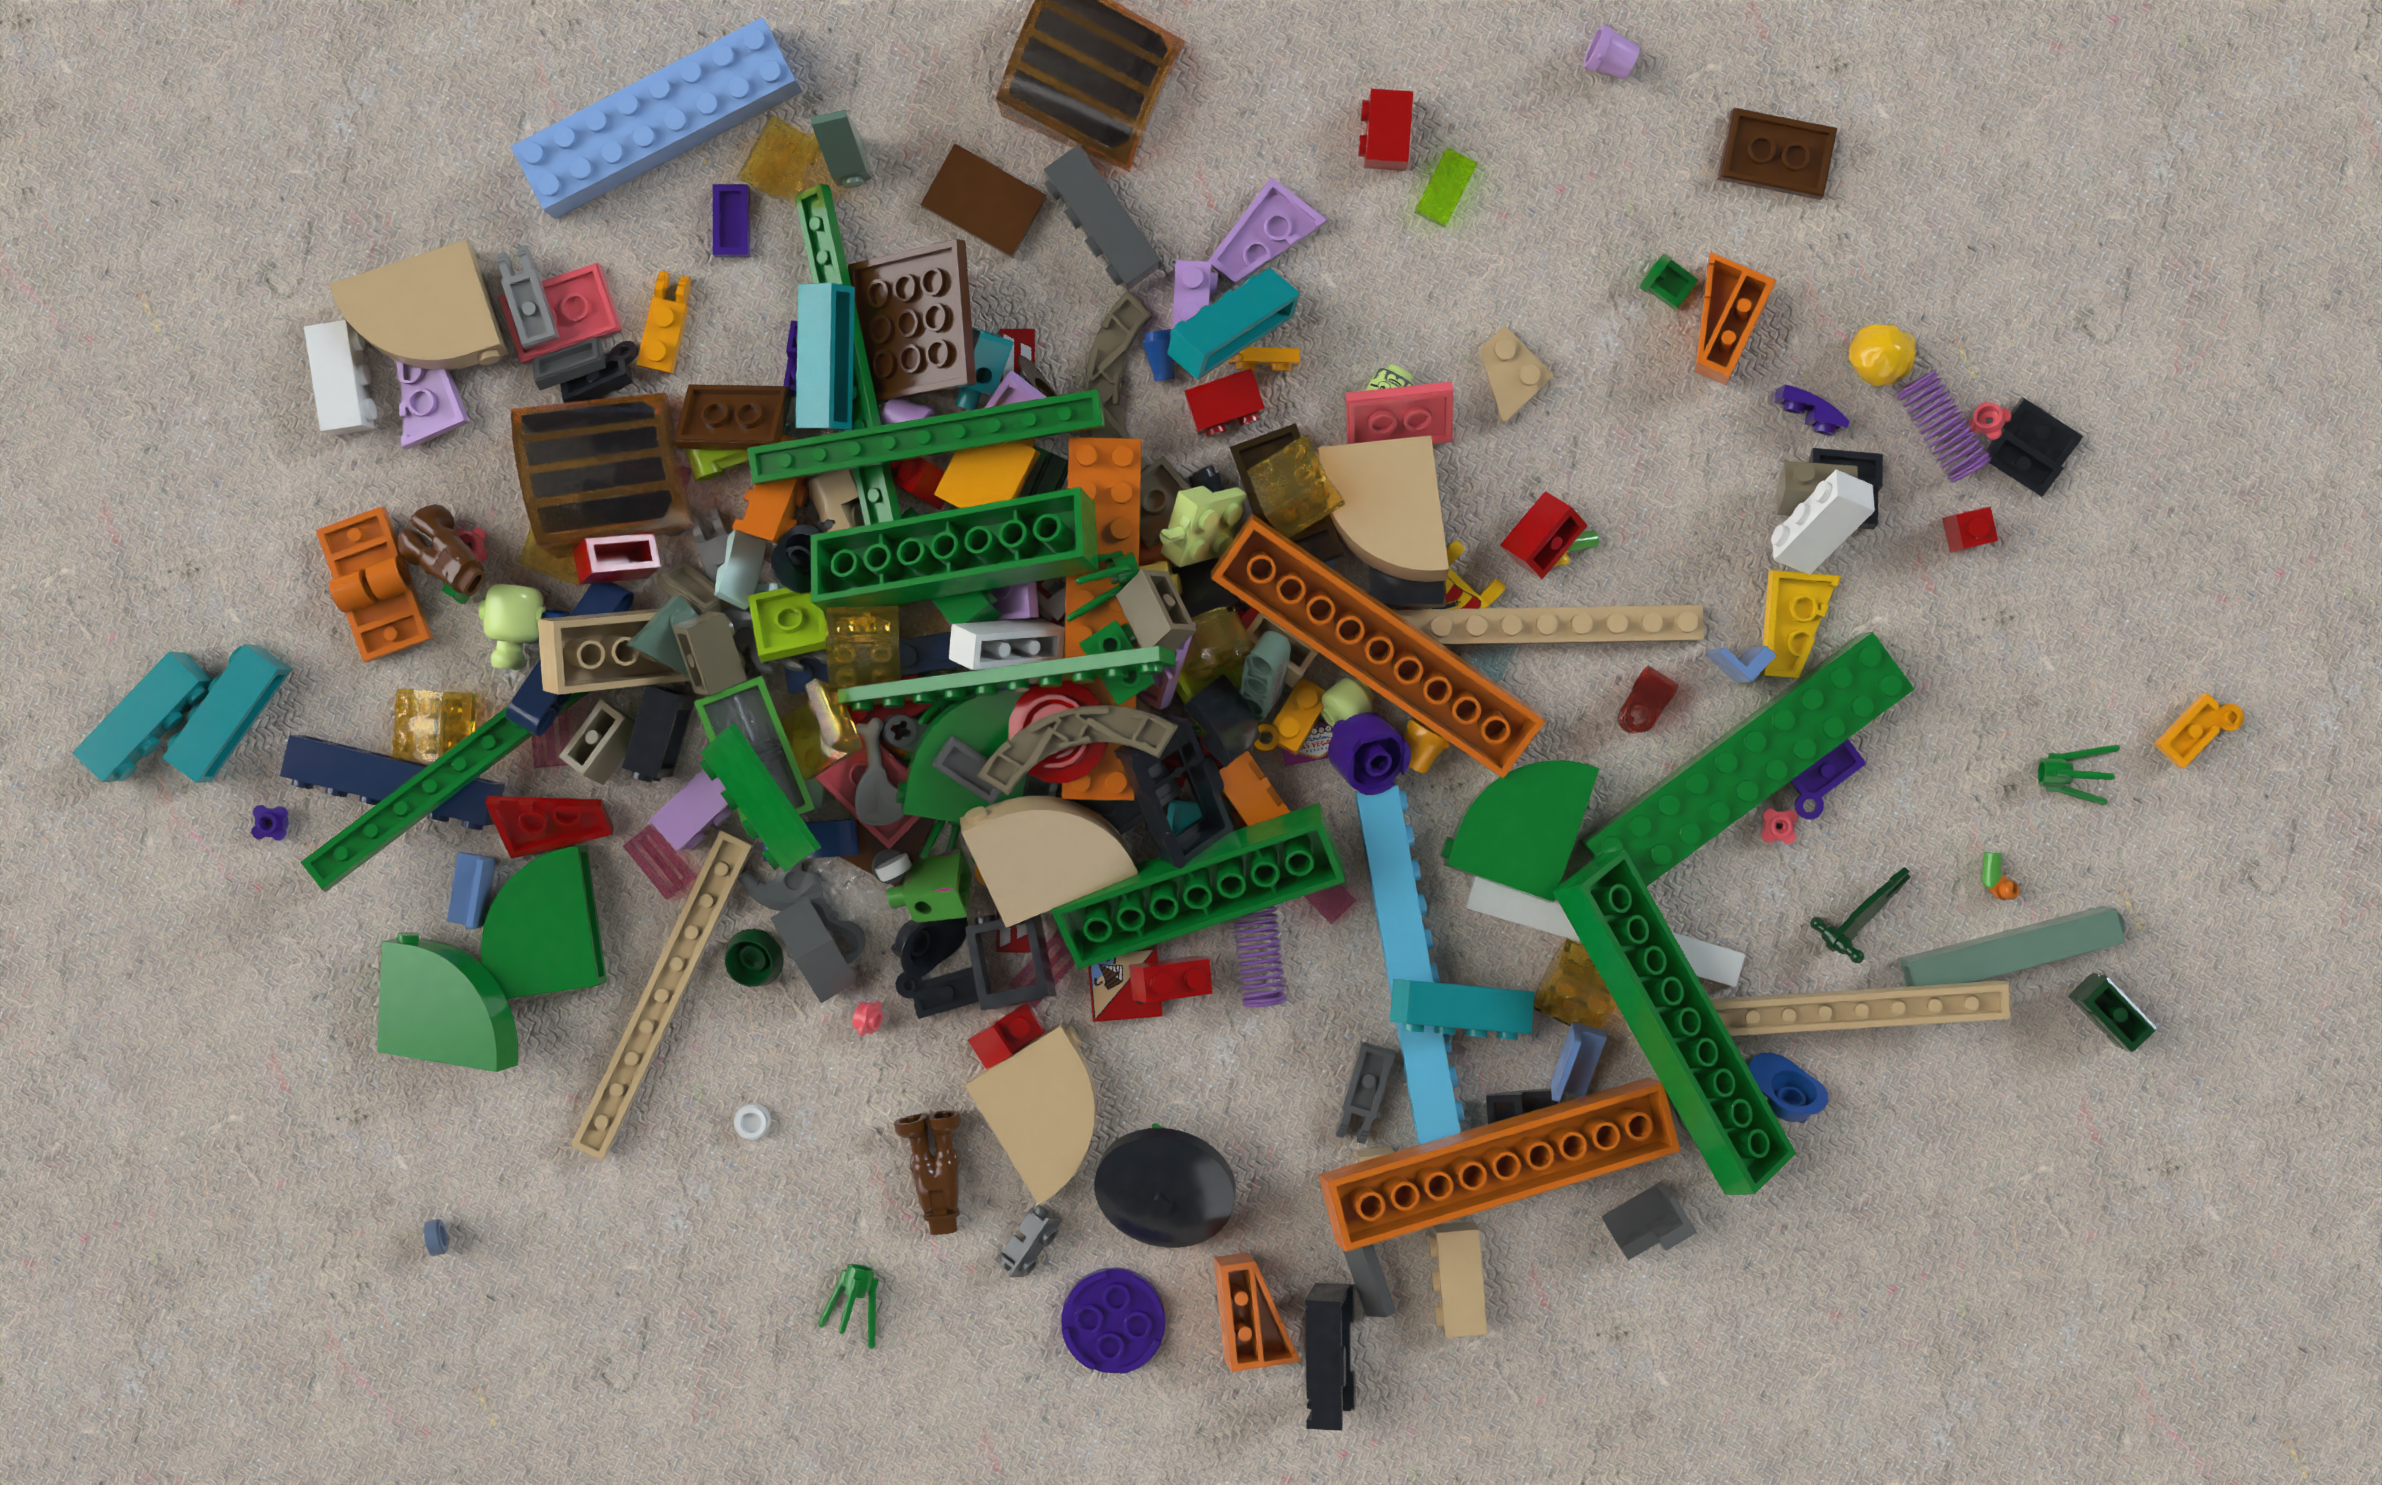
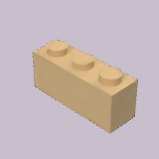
M1475 1222L1434 1225V1236H1428L1430 1258L1436 1257L1437 1270L1431 1271L1433 1292H1439L1440 1305L1434 1306L1436 1327H1442L1445 1338L1488 1335L1479 1229Z

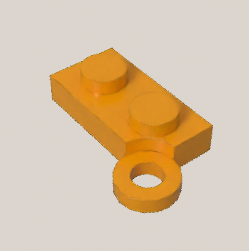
M1247 347L1230 358L1228 364H1235V370L1239 371L1252 368V371H1256L1257 365H1271L1270 371L1291 372L1292 366L1299 365L1300 348Z
M1301 677L1274 720L1273 725L1262 724L1258 726L1260 735L1270 733L1273 737L1272 741L1268 744H1263L1258 739L1253 744L1258 751L1266 753L1275 750L1279 746L1297 756L1321 716V710L1324 709L1321 698L1326 690Z

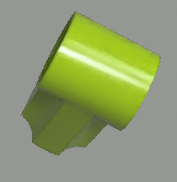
M684 449L695 482L716 478L723 475L727 469L749 462L748 450Z

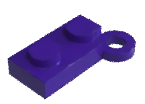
M1849 739L1845 740L1790 781L1796 792L1800 794L1796 798L1794 806L1796 813L1801 818L1807 820L1818 818L1824 809L1822 797L1867 764ZM1807 799H1812L1815 802V809L1812 812H1806L1803 808V804Z

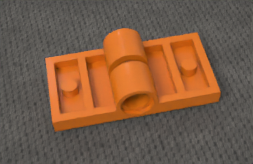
M381 506L315 530L333 578L329 581L331 596L338 609L346 613L363 662H371L434 639L406 561L400 556L398 539L386 507Z

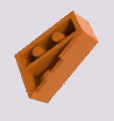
M1710 252L1698 335L1695 373L1727 386L1773 291L1776 279Z
M783 434L781 442L797 440V438ZM808 476L758 485L754 484L753 490L747 489L744 496V501L749 502L743 520L735 519L732 529L778 544L787 531L798 525L795 517L798 507H804L808 497L809 487L805 486Z
M1248 750L1243 752L1226 768L1222 766L1218 769L1224 782V789L1219 794L1222 801L1228 797L1236 808L1231 814L1241 828L1290 813Z
M1248 1252L1213 1257L1224 1361L1231 1372L1301 1362L1255 1260Z

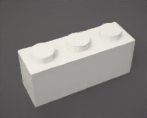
M347 320L304 326L320 431L335 436L375 429L373 419L377 417V410L373 399L370 398L368 385L371 384V373L368 365L364 363L362 351L366 348V340Z
M1835 470L1825 481H1821L1817 485L1815 491L1804 503L1797 505L1793 514L1783 524L1775 528L1771 537L1774 561L1810 575L1875 511L1873 485Z
M1042 618L952 624L949 659L971 670L1062 659L1065 628Z

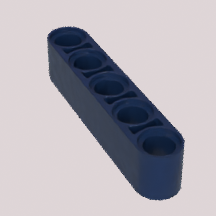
M614 582L591 584L570 616L629 611L634 600V594ZM539 660L510 702L506 711V718L534 735L541 736L550 728L573 693L554 694L543 691L541 660Z

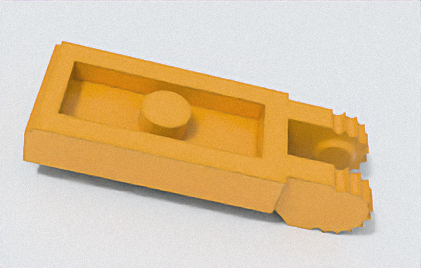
M660 270L655 283L654 297L651 298L636 365L673 374L689 310L687 302L690 294L691 278L684 275L680 277L676 290V302L666 300L670 285V273Z

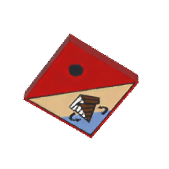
M1149 946L1088 966L1093 1022L1163 1016L1162 1001L1143 1003L1132 1000L1129 965L1158 961L1157 946Z

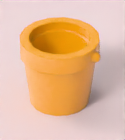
M1411 718L1408 721L1407 730L1404 735V740L1409 745L1411 751L1408 767L1426 774L1442 751L1449 747L1450 742L1417 719Z

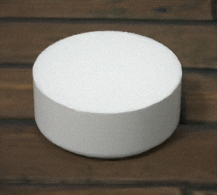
M904 853L882 863L875 868V871L880 881L885 882L909 870L912 863L907 853Z
M758 1103L746 1104L738 1110L734 1117L736 1132L748 1140H755L763 1136L771 1124L768 1110Z

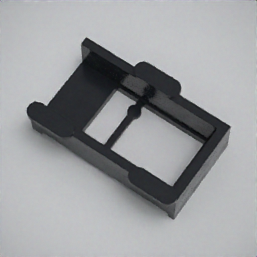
M1168 715L1164 719L1178 725L1159 758L1126 745L1120 746L1114 752L1117 759L1121 760L1160 852V860L1171 863L1175 868H1182L1186 862L1227 835L1234 828L1219 794L1224 789V782L1215 760L1210 757H1204L1189 719ZM1176 751L1182 766L1174 767L1170 774L1153 784L1148 769ZM1184 772L1202 817L1177 834H1173L1156 790L1175 777L1180 778Z
M1315 1283L1305 1299V1306H1307L1305 1308L1307 1399H1309L1307 1409H1311L1306 1420V1429L1342 1431L1343 1411L1355 1410L1356 1374L1355 1371H1351V1323H1354L1355 1288L1354 1284Z

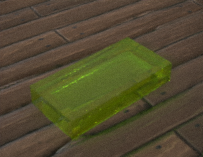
M1447 147L1414 213L1446 228L1478 163Z

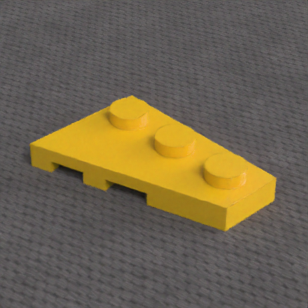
M1780 570L1768 571L1762 646H1767L1776 654V657L1764 668L1760 676L1800 677L1815 641L1814 635L1821 618L1825 617L1829 607V599L1834 588L1838 586L1841 576L1815 573L1809 575L1803 572Z

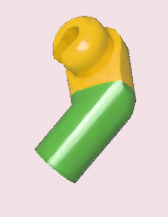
M1594 530L1582 532L1554 567L1568 565L1570 562L1568 552L1596 548L1599 544L1597 532Z

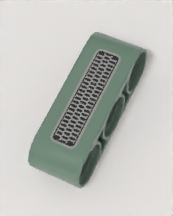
M1274 631L1264 632L1245 659L1240 694L1251 710L1255 721L1265 719L1283 692L1291 646L1284 636Z

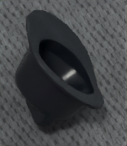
M802 524L791 528L778 542L770 556L771 568L775 577L783 586L800 594L811 592V535L824 533L814 526Z
M967 917L918 923L909 920L903 924L898 931L895 943L891 947L893 953L900 958L903 971L908 976L914 978L923 977L951 956L966 938L965 927L968 926Z

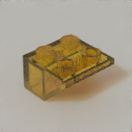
M1566 938L1552 957L1535 992L1534 1010L1570 1027L1573 1021L1599 1029L1617 1007V1004L1584 946Z

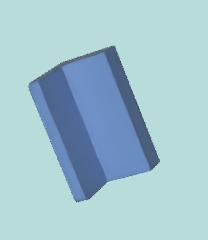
M1767 646L1748 648L1739 659L1725 647L1710 649L1706 656L1735 683L1753 682L1776 657V654Z
M466 852L458 853L447 922L464 924L466 929L472 930L484 926L488 914L496 857Z
M1572 1021L1550 1080L1552 1100L1560 1102L1563 1091L1582 1097L1586 1095L1607 1040L1606 1031Z

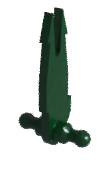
M1904 867L1890 877L1838 929L1834 926H1828L1820 917L1812 918L1810 926L1821 933L1822 939L1826 942V947L1829 950L1846 954L1852 962L1861 963L1864 960V953L1853 947L1852 940L1883 906L1900 891L1911 876L1908 875L1910 871Z

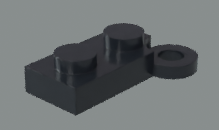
M623 341L617 344L610 352V357L605 358L606 368L561 383L562 401L567 408L571 410L580 405L588 404L596 398L621 390L626 385L633 383L631 369L628 364L636 359L639 350L635 343ZM628 351L625 355L620 356L623 352Z

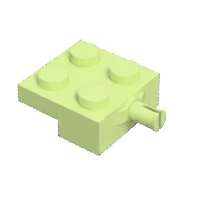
M1204 486L1179 491L1168 529L1161 530V533H1163L1160 534V540L1163 543L1161 554L1179 567L1222 556L1233 541L1238 521L1243 513L1242 508L1247 494L1238 487L1214 493Z

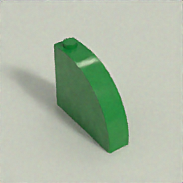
M1008 688L998 689V694L993 696H978L974 692L967 695L966 699L958 700L942 711L930 723L915 746L910 759L906 781H899L896 803H901L902 814L960 823V818L969 810L979 806L984 808L990 806V803L932 767L931 763L951 734L990 759L999 747L1008 740L1009 718L1017 700L1027 691L1010 692ZM1026 774L1020 779L1009 795L1001 791L993 804L1022 797Z
M1551 760L1522 766L1508 772L1504 778L1499 777L1483 788L1467 806L1457 824L1453 837H1446L1440 856L1445 858L1443 866L1534 898L1554 903L1556 897L1553 891L1561 884L1600 768L1580 762Z
M587 844L556 850L531 861L518 870L495 897L483 926L480 953L481 965L496 980L506 999L599 986L607 982Z
M401 932L397 933V938L382 941L378 1053L493 1072L518 1065V1038L514 1017L503 991L487 969L459 948L438 941L419 939V933Z

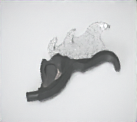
M840 857L818 858L810 865L807 871L803 870L804 864L801 861L786 872L782 870L772 881L767 883L759 882L749 870L739 877L738 880L749 891L747 895L759 904L772 910L783 911L801 899L809 898L824 926L845 936L850 941L851 950L845 957L847 963H852L862 953L866 943L864 933L872 917L880 910L888 909L893 916H897L898 908L892 909L890 907L886 891L863 889L856 884V878L866 876V873L856 869L831 870L830 864L839 861Z

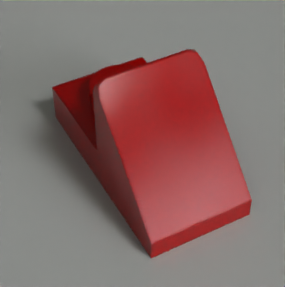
M1025 1002L969 1038L968 1042L984 1067L988 1069L1011 1057L1015 1051L1043 1034L1045 1030L1028 1003Z

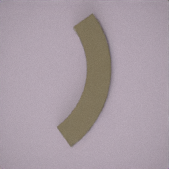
M1129 290L1121 296L1105 317L1090 350L1084 391L1095 389L1100 391L1105 427L1090 429L1092 438L1131 439L1123 420L1120 405L1121 375L1132 343L1141 329L1152 318V314ZM1141 456L1142 472L1148 466V463Z
M1090 705L1066 709L1037 720L1013 735L990 757L977 777L1009 795L1020 779L1032 767L1049 755L1072 746L1092 742H1110L1131 746L1159 758L1178 725L1149 712L1125 706Z

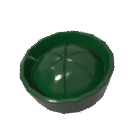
M758 929L742 930L733 935L728 942L725 953V966L730 977L738 984L747 987L766 986L775 981L782 972L784 963L782 948L776 939L767 932Z

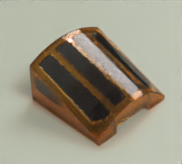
M1035 0L1018 36L996 96L1001 116L1073 148L1079 145L1083 152L1130 172L1142 145L1144 133L1166 82L1174 71L1185 41L1113 0Z
M666 392L511 409L512 441L519 483L531 528L539 547L557 559L574 556L573 550L585 538L654 533V536L694 528L689 497L684 491L675 443L673 442L672 428H674V423Z

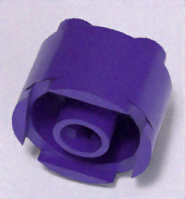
M1367 712L1354 715L1346 721L1342 719L1335 723L1328 746V758L1333 768L1351 787L1365 795H1376L1395 785L1393 780L1399 773L1404 775L1410 763L1411 751L1404 738L1379 713Z

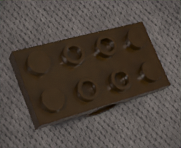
M1296 423L1230 447L1251 509L1256 517L1323 563L1344 556L1326 506L1321 485L1312 468Z

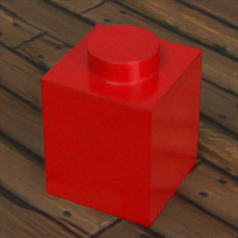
M1991 506L1942 518L1950 552L1998 541Z

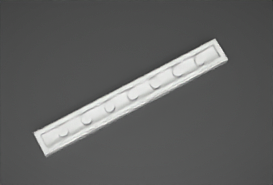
M1474 877L1465 908L1581 942L1557 899H1555L1554 903H1549ZM1672 932L1696 976L1732 987L1737 986L1745 953Z

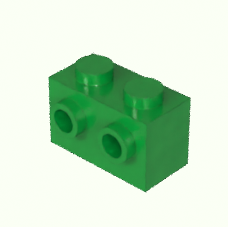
M1115 620L1079 644L1086 655L1134 649L1132 645L1137 642V638L1127 623L1120 627L1117 620ZM1139 670L1128 672L1129 677L1124 679H1107L1106 675H1101L1100 678L1119 706L1154 684L1153 675H1142Z

